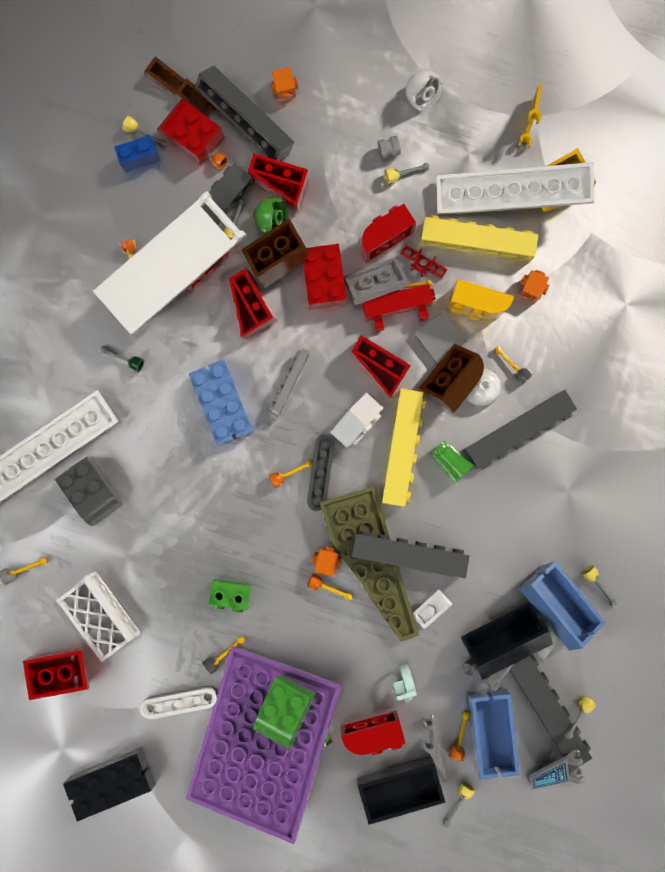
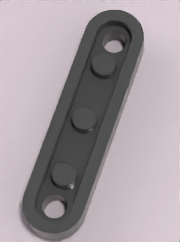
M328 435L319 436L315 442L307 498L308 507L313 511H320V506L313 503L314 498H319L321 502L327 500L334 451V441ZM323 441L328 442L327 448L321 447Z

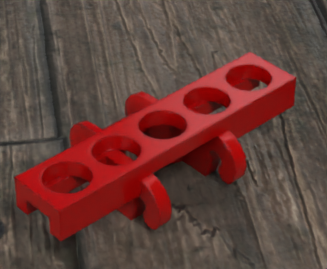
M405 244L400 255L414 263V265L411 264V271L413 269L422 273V277L424 274H427V270L435 276L443 278L448 269L435 262L436 256L431 261L421 255L422 248L418 252ZM407 249L410 250L411 255H407L406 253H404V251ZM425 259L427 264L421 265L420 260ZM439 268L442 269L443 274L436 272V270Z

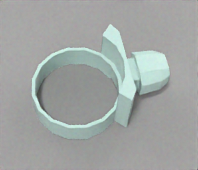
M404 664L399 666L403 680L395 682L393 685L398 701L402 700L408 703L417 694L409 666Z

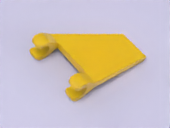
M538 84L527 118L525 133L521 135L518 142L519 146H521L522 142L527 143V148L530 147L532 137L529 132L534 119L537 121L536 124H539L542 117L538 109L542 84Z

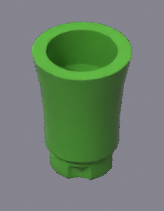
M445 441L431 453L437 458L436 461L450 475L455 484L474 466L473 463L465 459Z

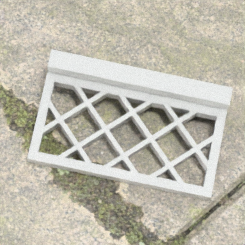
M96 571L88 574L82 581L56 600L101 662L105 661L141 633ZM85 584L89 589V596L80 595L82 585ZM67 597L75 598L74 607H69L64 600ZM79 599L88 600L87 609L78 608ZM92 601H97L101 605L100 612L91 610ZM78 612L87 613L86 623L78 620ZM91 614L99 615L98 625L90 624ZM104 616L112 620L111 627L103 626ZM89 627L98 629L97 638H92L89 635ZM102 630L111 631L110 641L101 639ZM115 632L121 633L126 640L122 643L115 642ZM100 643L109 644V653L106 655L102 653Z

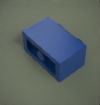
M151 135L114 146L119 163L125 172L161 161Z

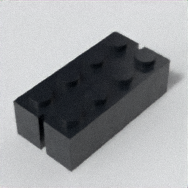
M530 602L461 636L464 647L482 680L553 645L550 631L542 619L539 618L538 613Z
M142 747L74 774L63 783L69 801L73 800L71 807L77 822L152 791L156 782L150 767L145 769L148 761Z
M432 756L357 778V786L368 825L446 803Z

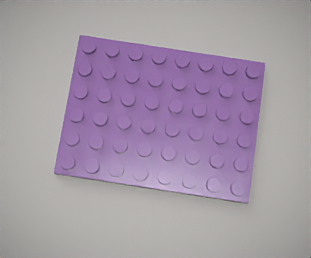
M232 646L186 799L294 844L298 836L342 685L245 649ZM280 675L316 693L290 750L254 730L256 718L274 678Z

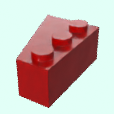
M253 153L248 168V174L252 176L253 181L275 197L284 199L286 205L298 212L309 179L308 169Z
M244 268L229 278L241 338L247 340L278 321L249 270Z
M362 335L351 351L390 398L411 366Z

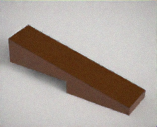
M156 56L145 69L144 74L147 78L177 99L185 100L206 116L213 110L214 106L195 88V84L187 78L181 77Z

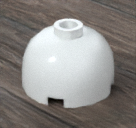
M425 69L416 72L410 77L406 86V95L409 102L420 111L426 105L427 108H430L440 98L443 92L440 89L441 85L444 86V81L431 70Z
M484 368L480 381L466 397L467 401L479 407L488 406L495 402L500 396L502 388L498 375L492 370Z

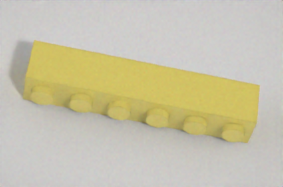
M432 215L424 218L420 244L531 262L536 254L538 234H533V231L530 230L514 231V228L511 227L496 228L495 225L491 224L482 226L472 221L462 223L453 218L443 220L438 216Z
M402 388L399 391L381 503L405 507L406 503L410 502L411 492H408V486L413 483L414 478L411 468L412 465L416 464L417 454H414L415 446H419L420 435H417L418 427H422L423 416H420L421 408L424 409L426 404V398L423 397L424 392Z

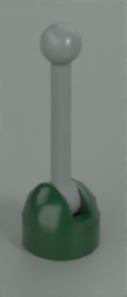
M106 346L100 348L101 353H108L128 362L129 368L134 372L139 373L144 366L145 361L143 358L134 356L129 359L108 350Z

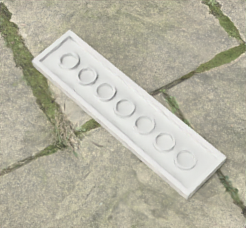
M594 162L437 176L438 215L594 203Z
M98 390L0 456V503L120 423Z

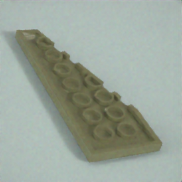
M372 486L319 502L329 540L400 641L419 636L399 566L349 557L353 534H358L359 530L370 532L371 537L377 538L378 534L389 536L375 487Z

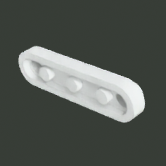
M204 687L147 698L140 705V714L145 719H155L208 709L215 705L217 692L211 687ZM205 694H210L211 699L207 700ZM148 705H152L154 710H149Z

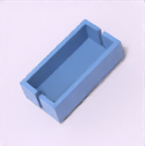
M225 359L208 365V370L203 367L188 373L218 446L236 440L233 434L241 438L255 432Z
M556 561L544 564L519 589L569 651L582 649L591 640L592 635L596 634L606 622Z
M507 689L491 690L489 695L485 691L468 693L476 772L479 778H498V773L494 767H498L502 777L519 776L520 770L511 694Z

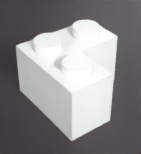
M366 393L348 410L330 433L347 448L352 443L356 445L363 437L361 433L365 434L381 417L379 413L383 407Z

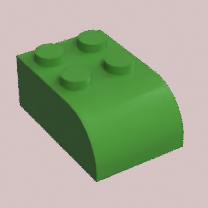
M283 675L274 678L256 718L254 730L290 750L316 693Z

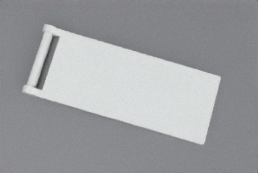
M207 191L94 289L93 292L124 328L133 335L236 244L244 240L247 235L243 230L240 231L212 200L211 194ZM206 204L234 235L231 240L202 209V205Z

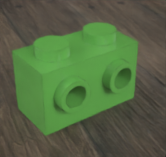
M214 579L211 583L208 604L213 605L215 609L223 610L225 607H229L234 612H244V610L249 608L252 585Z

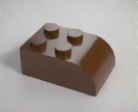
M290 218L241 249L256 279L265 288L299 267L308 255V250Z
M454 343L419 389L431 401L454 413L480 381L484 371L483 360L479 354Z

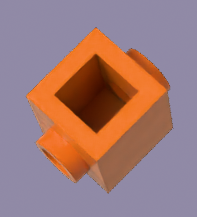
M290 67L272 71L273 82L270 84L272 93L277 94L278 101H288L296 97L295 89H298L296 77H292Z
M531 270L521 280L520 285L523 287L519 295L537 302L542 294H546L550 286L547 284L549 277L545 276V273L542 271Z
M324 546V549L320 548L319 552H315L313 563L316 564L315 573L334 576L335 568L339 569L341 557H338V552H335L334 547Z

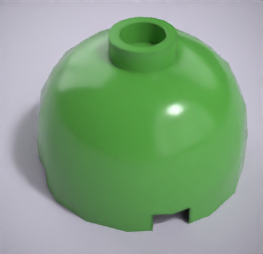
M277 197L266 198L254 210L253 218L257 228L262 233L266 234L288 219V208L283 205L284 199Z

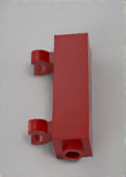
M429 284L388 293L361 304L366 322L374 320L376 332L384 330L382 318L418 309L420 322L428 320L429 315L426 307L432 306L433 300L436 298L434 289H430Z

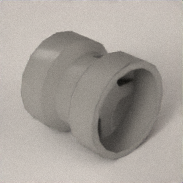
M397 136L390 137L389 140H378L381 159L388 158L389 155L396 156L401 154Z

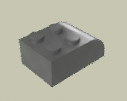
M93 457L83 458L54 479L79 516L90 526L96 525L125 504Z

